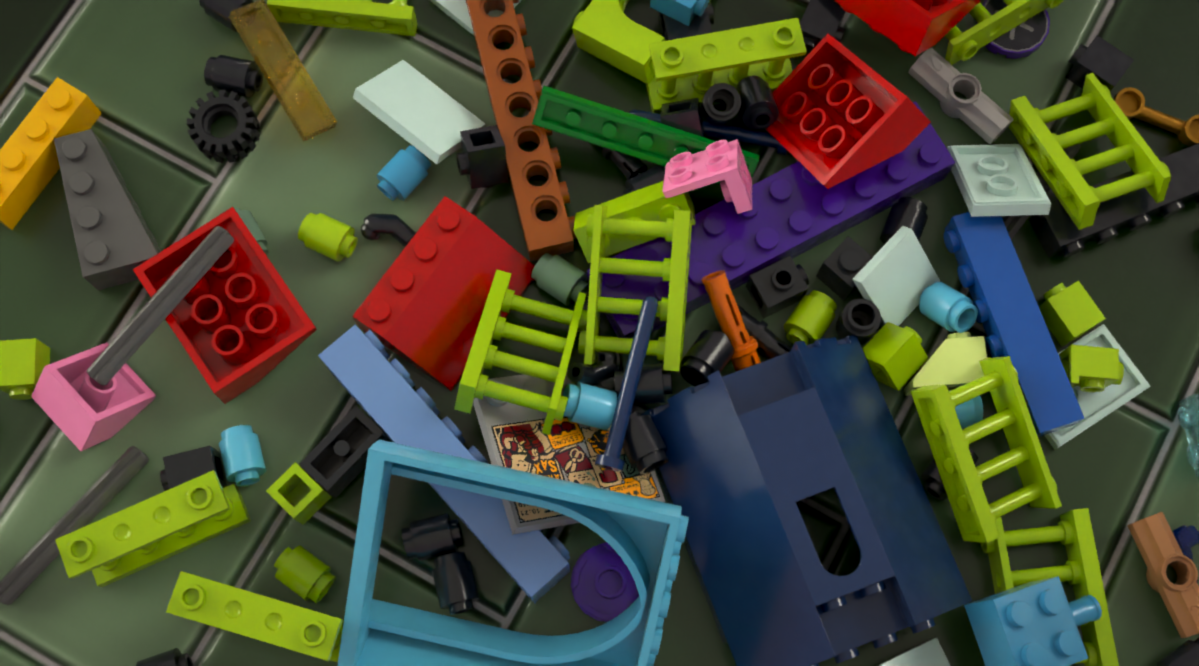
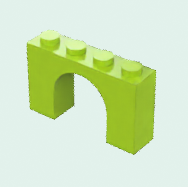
M592 0L585 11L578 13L572 26L577 47L649 84L655 76L649 44L665 41V37L634 22L624 14L629 0Z

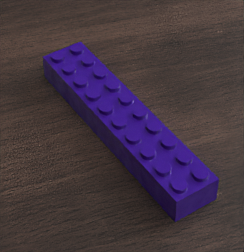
M913 102L916 105V107L923 113L917 102ZM929 124L904 151L829 189L821 184L798 161L752 185V210L737 214L733 201L727 203L724 199L695 214L696 224L692 225L686 314L711 302L701 281L706 275L725 270L732 291L747 283L751 274L788 256H791L793 259L892 207L893 204L898 202L900 197H911L944 180L955 164V161L932 125ZM659 237L629 248L612 258L664 261V258H671L672 242H666L665 238ZM590 269L587 270L588 284L590 281ZM603 273L601 297L644 300L647 296L656 298L657 301H661L662 297L668 298L669 282L663 281V277ZM604 313L617 337H634L639 315ZM655 317L652 332L665 326L667 321H660V317Z

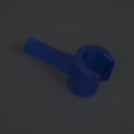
M1183 525L1172 532L1183 555L1193 561V554L1190 548L1199 544V532L1192 525L1188 527Z

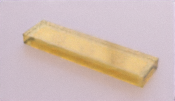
M258 0L231 11L229 16L231 22L302 140L306 141L334 128L337 124L335 117L265 1Z

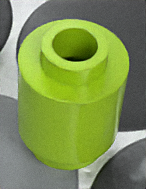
M314 213L307 214L298 231V239L304 242L305 247L337 262L341 261L344 257L349 258L353 254L358 242V238L354 236L355 229L323 213L317 215Z
M815 290L811 291L809 295L803 296L784 324V330L787 333L786 338L793 345L797 341H805L806 346L821 339L835 319L834 312L837 309V305L834 300L828 295Z
M301 545L295 549L286 548L274 564V567L278 569L275 578L305 601L310 598L315 603H318L336 580V576L330 573L331 568Z

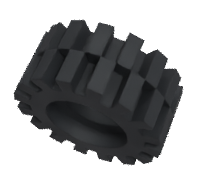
M219 90V97H215L213 92H209L206 94L209 99L208 101L204 102L201 98L195 101L199 109L191 107L189 111L193 119L187 118V126L190 128L188 133L205 157L210 160L214 157L216 162L223 163V159L226 157L228 162L231 163L236 162L234 157L236 154H239L241 159L246 157L247 154L244 151L246 148L251 151L254 150L256 145L253 139L259 141L260 134L257 129H260V124L252 107L243 96L240 99L236 92L231 91L230 96H228L225 90ZM223 116L236 118L237 128L229 136L217 138L211 134V125L218 118Z

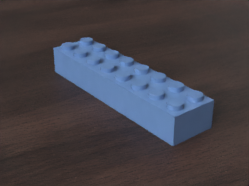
M354 325L318 355L332 375L392 442L488 463L475 446L472 445L468 450L465 448L463 443L466 441L462 437V432L448 416L440 420L438 417L440 411L436 408V403L422 387L414 391L412 387L415 384L410 379V374L396 358L391 362L388 361L390 358L389 354L371 330L363 334ZM429 483L534 604L570 572L569 563L567 562L570 559V553L554 535L548 540L541 533L543 529L512 535L502 499Z

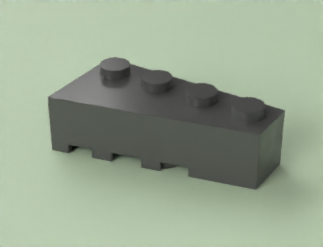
M92 129L54 138L83 278L97 290L139 280L133 269L160 253L161 250L142 217L137 203L126 187V183L107 147Z

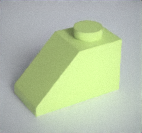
M957 332L948 335L947 339L937 347L904 388L905 396L911 395V391L929 385L946 384L948 391H951L983 377L984 373L979 361L987 358L984 336L971 337L970 332Z

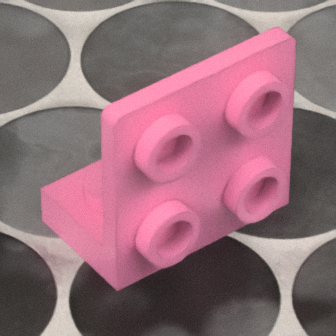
M738 139L730 142L719 140L708 145L706 150L694 154L683 152L675 155L670 159V162L666 163L662 190L665 198L720 181L725 201L727 203L733 201L737 214L753 209L752 177Z

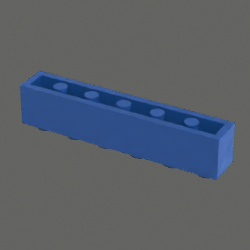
M970 212L953 216L945 227L943 234L945 245L950 253L955 254L959 264L957 268L959 280L964 288L968 287L973 299V305L977 307L978 315L976 321L983 324L987 334L985 339L986 347L992 358L1010 356L1012 365L1018 373V382L1037 436L1040 437L1062 430L1085 419L1002 217H971Z

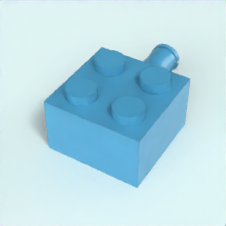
M1059 576L1028 582L964 605L985 666H1070L1088 659L1077 627L1099 620L1102 614L1099 602L1092 595H1085L1080 599L1068 602Z

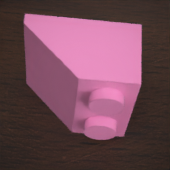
M107 342L46 365L31 396L80 451L112 438L156 397L155 393L127 363L122 366L106 385L99 384L88 375L87 369L108 347L109 344Z

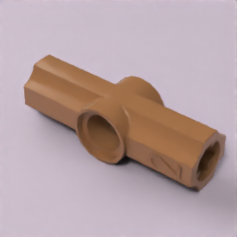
M1163 512L1127 525L1147 566L1146 577L1148 584L1153 590L1160 593L1180 637L1187 638L1199 634V586L1196 582L1198 571L1194 562L1183 555ZM1168 565L1173 567L1177 573L1175 584L1167 578L1166 568Z

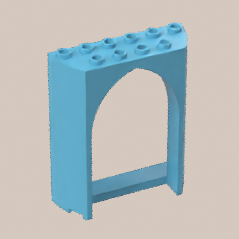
M378 440L368 449L337 666H654L655 657L658 655L661 644L662 627L669 609L672 583L676 578L680 560L679 553L681 544L684 543L689 517L681 515L682 507L674 504ZM391 474L541 507L568 516L597 533L617 552L635 581L639 597L624 612L603 625L579 633L554 636L516 632L372 599Z

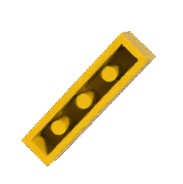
M58 77L0 149V223L11 230L14 229L60 169L54 138L88 130L102 114L88 95Z

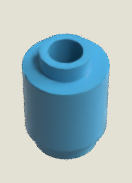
M409 145L405 150L400 149L378 172L376 176L380 183L377 187L390 200L394 201L396 198L404 201L427 177V170L431 167V163L423 153L414 146Z

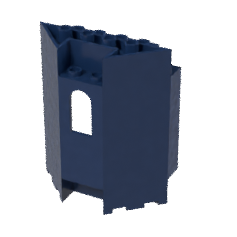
M854 335L847 336L838 341L835 337L818 339L813 344L807 346L805 341H797L790 352L722 377L718 370L707 376L709 382L696 387H688L668 398L667 404L649 409L641 414V416H651L668 449L666 451L669 459L668 462L658 468L656 472L668 503L681 506V515L689 517L684 544L723 644L728 642L737 666H820L819 662L833 657L836 664L859 656L858 646L871 641L875 649L898 640L895 632L907 627L911 628L913 634L936 625L934 617L973 601L860 342ZM834 488L860 550V562L853 573L846 576H837L829 573L822 566L796 502Z

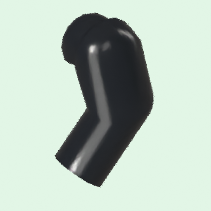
M372 213L364 218V224L360 230L362 235L368 240L378 239L380 234H391L404 247L416 234L410 226L394 214Z
M613 352L599 353L596 356V366L574 362L568 368V378L573 382H581L592 386L613 378L615 371H618L620 367L617 365V355Z

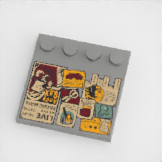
M566 372V376H565V380H564V384H563L561 396H562V394H563V392H564V389H565V387H566L567 384H572V385H576V384H577L576 382H573V381H571V380L568 378L567 372ZM524 374L488 379L549 397L552 395L555 384L554 382ZM614 377L594 386L615 391ZM486 396L483 397V400L475 398L473 405L491 464L666 502L655 471L640 475L637 468L631 467L623 449L619 458L625 461L623 472L611 471L595 465L597 454L604 455L611 425L607 430L570 422L567 416H563L562 421L554 419L550 435L542 433L547 413ZM502 499L512 535L580 523L555 511Z

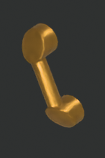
M1132 87L1124 88L1114 96L1113 100L1129 120L1134 117L1173 132L1187 146L1199 143V115L1183 121L1145 106V98L1141 91Z

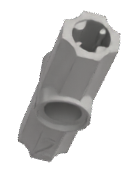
M933 48L926 50L908 71L914 79L940 101L941 109L946 115L951 118H960L988 144L993 143L1014 120L981 91L980 81L975 76L968 73H960ZM954 92L962 93L967 100L958 98Z

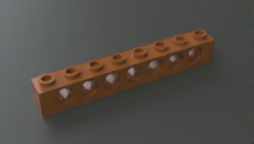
M466 0L496 125L505 144L507 170L530 262L539 260L545 253L554 256L573 252V239L577 238L573 230L575 217H567L564 204L570 203L568 188L565 181H558L556 170L561 169L557 147L550 148L547 136L553 135L552 130L532 124L542 87L539 79L532 80L530 69L535 68L531 46L524 47L521 36L527 35L523 14H516L513 5L518 3L519 0ZM492 10H500L504 12L502 15L498 17H491L488 15V13ZM502 42H508L512 44V46L506 50H499L496 48V46ZM509 75H517L521 78L513 84L504 81V78ZM517 108H525L530 111L525 117H515L511 114ZM527 141H532L539 145L537 149L531 152L523 151L520 146ZM535 175H541L547 179V182L542 186H533L528 181ZM544 209H549L556 213V217L551 221H541L537 218V214Z

